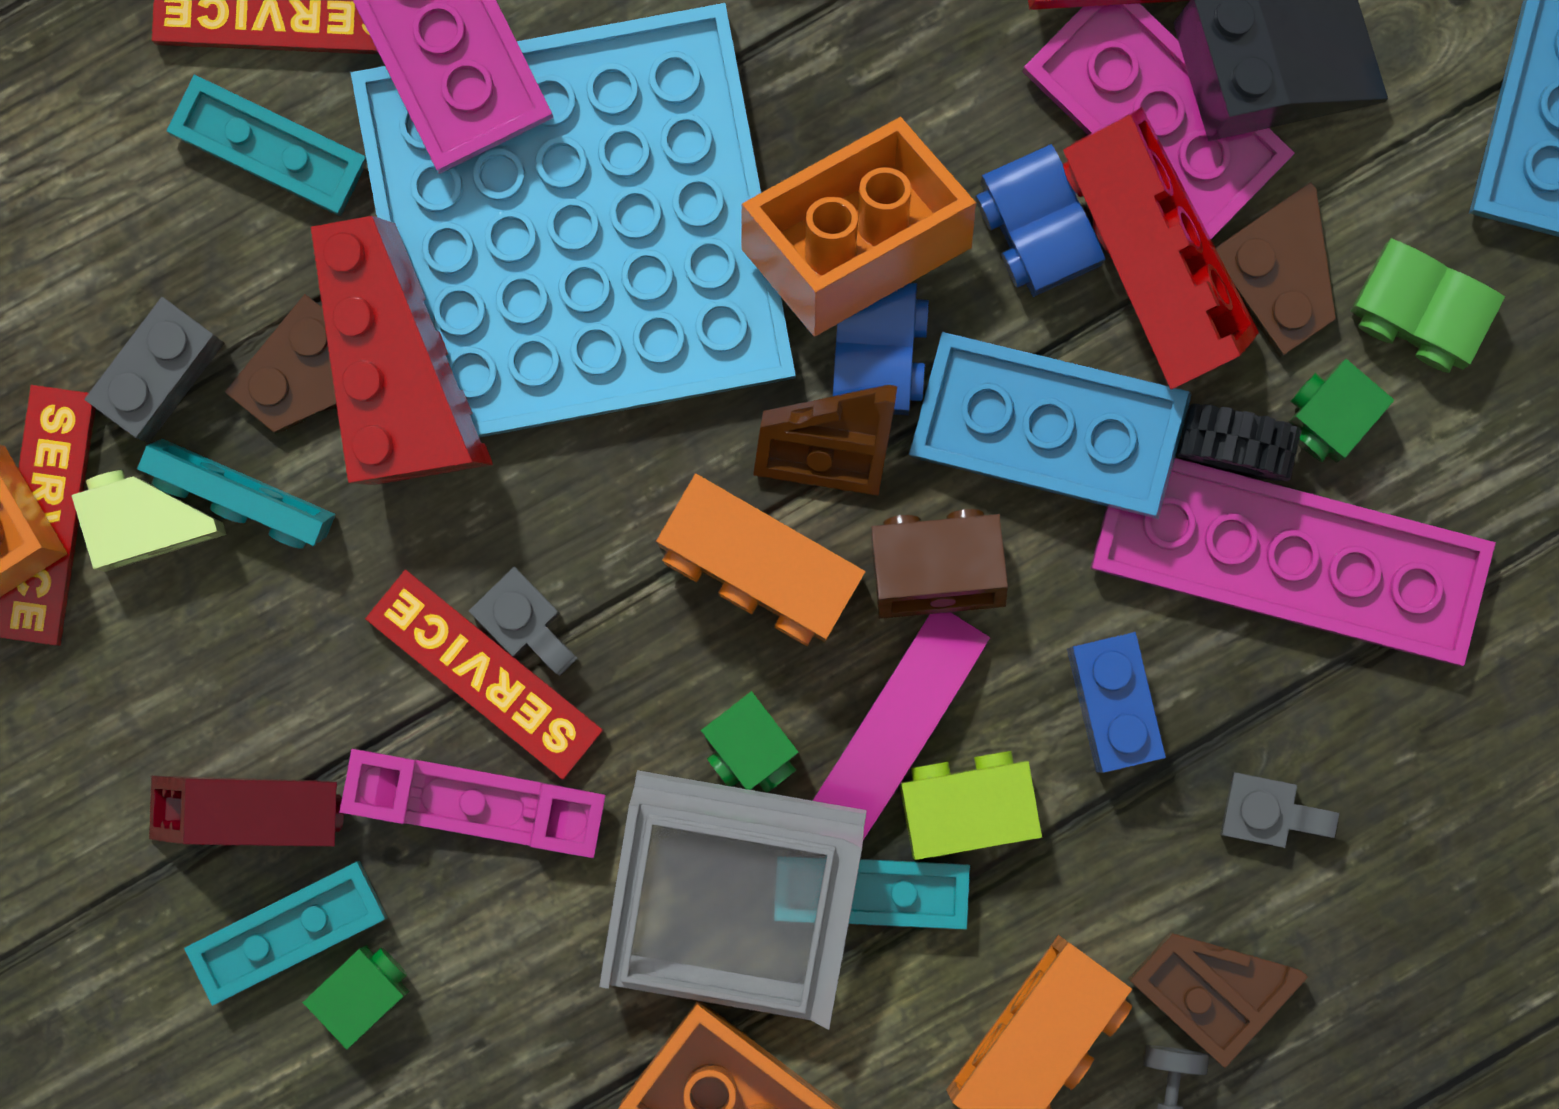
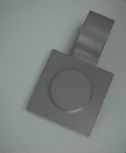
M515 567L469 610L479 623L515 658L529 645L559 676L578 659L547 627L561 613Z
M1232 772L1220 835L1285 848L1289 829L1335 838L1339 813L1294 804L1297 785Z

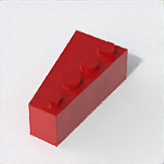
M1140 107L1063 149L1068 160L1063 163L1068 182L1079 197L1084 196L1094 218L1093 227L1096 235L1113 260L1170 389L1172 390L1239 357L1259 334V331L1143 108Z
M367 216L312 226L311 234L348 483L376 485L493 465L485 443H481L470 415H473L465 393L459 389L446 355H448L441 334L435 330L424 303L426 300L396 224L375 216Z

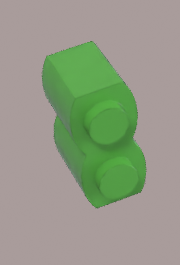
M1391 238L1384 245L1350 312L1362 319L1358 327L1365 333L1391 344L1396 336L1419 348L1415 355L1416 358L1437 370L1449 373L1453 366L1465 369L1471 364L1505 296L1474 278L1448 268L1429 255Z

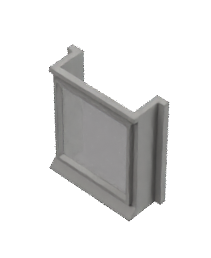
M637 770L635 785L628 808L599 987L609 989L611 985L806 1019L829 1030L861 858L867 810Z

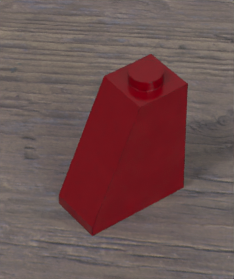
M151 776L149 839L178 844L335 847V833L340 832L344 820V813H340L342 797L340 794H336L337 782Z

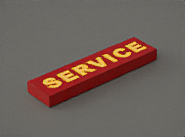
M154 0L152 42L155 45L380 55L353 0Z
M31 385L18 469L65 548L67 555L0 597V638L61 646L79 519L72 495L84 491L96 408L84 400L89 394L87 392Z
M406 569L365 618L562 780L566 778L604 731Z

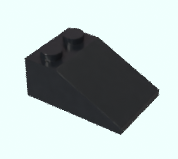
M1190 0L1173 22L1208 141L1381 104L1388 100L1358 0Z

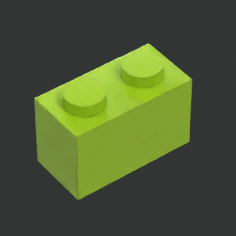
M1011 750L974 757L976 769L950 773L949 762L911 768L913 780L901 782L900 790L913 859L918 860L1042 838L1029 761L1014 762Z

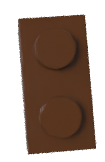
M963 509L948 514L946 519L921 521L918 516L899 515L886 519L883 525L871 526V548L879 619L1006 607L1008 583L999 514L984 515V512L978 509Z

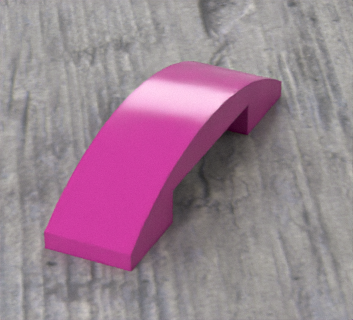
M951 612L929 614L897 668L812 801L867 810L864 824V840L952 702L990 637Z
M351 749L340 813L401 824L407 823L594 858L605 795L478 770Z

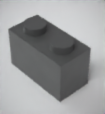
M161 297L84 400L135 438L149 444L224 345V342L171 302Z

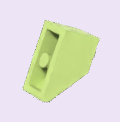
M123 470L92 477L86 480L87 491L72 495L93 569L110 571L226 535L223 522L134 476L125 478Z

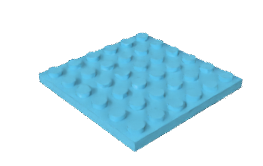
M726 3L517 41L554 118L440 174L436 170L386 66L350 72L376 215L378 218L393 222L397 226L426 300L424 303L435 330L440 332L448 355L446 357L459 389L464 391L473 413L470 416L479 437L796 378L781 296L741 249V204L760 194L761 189Z

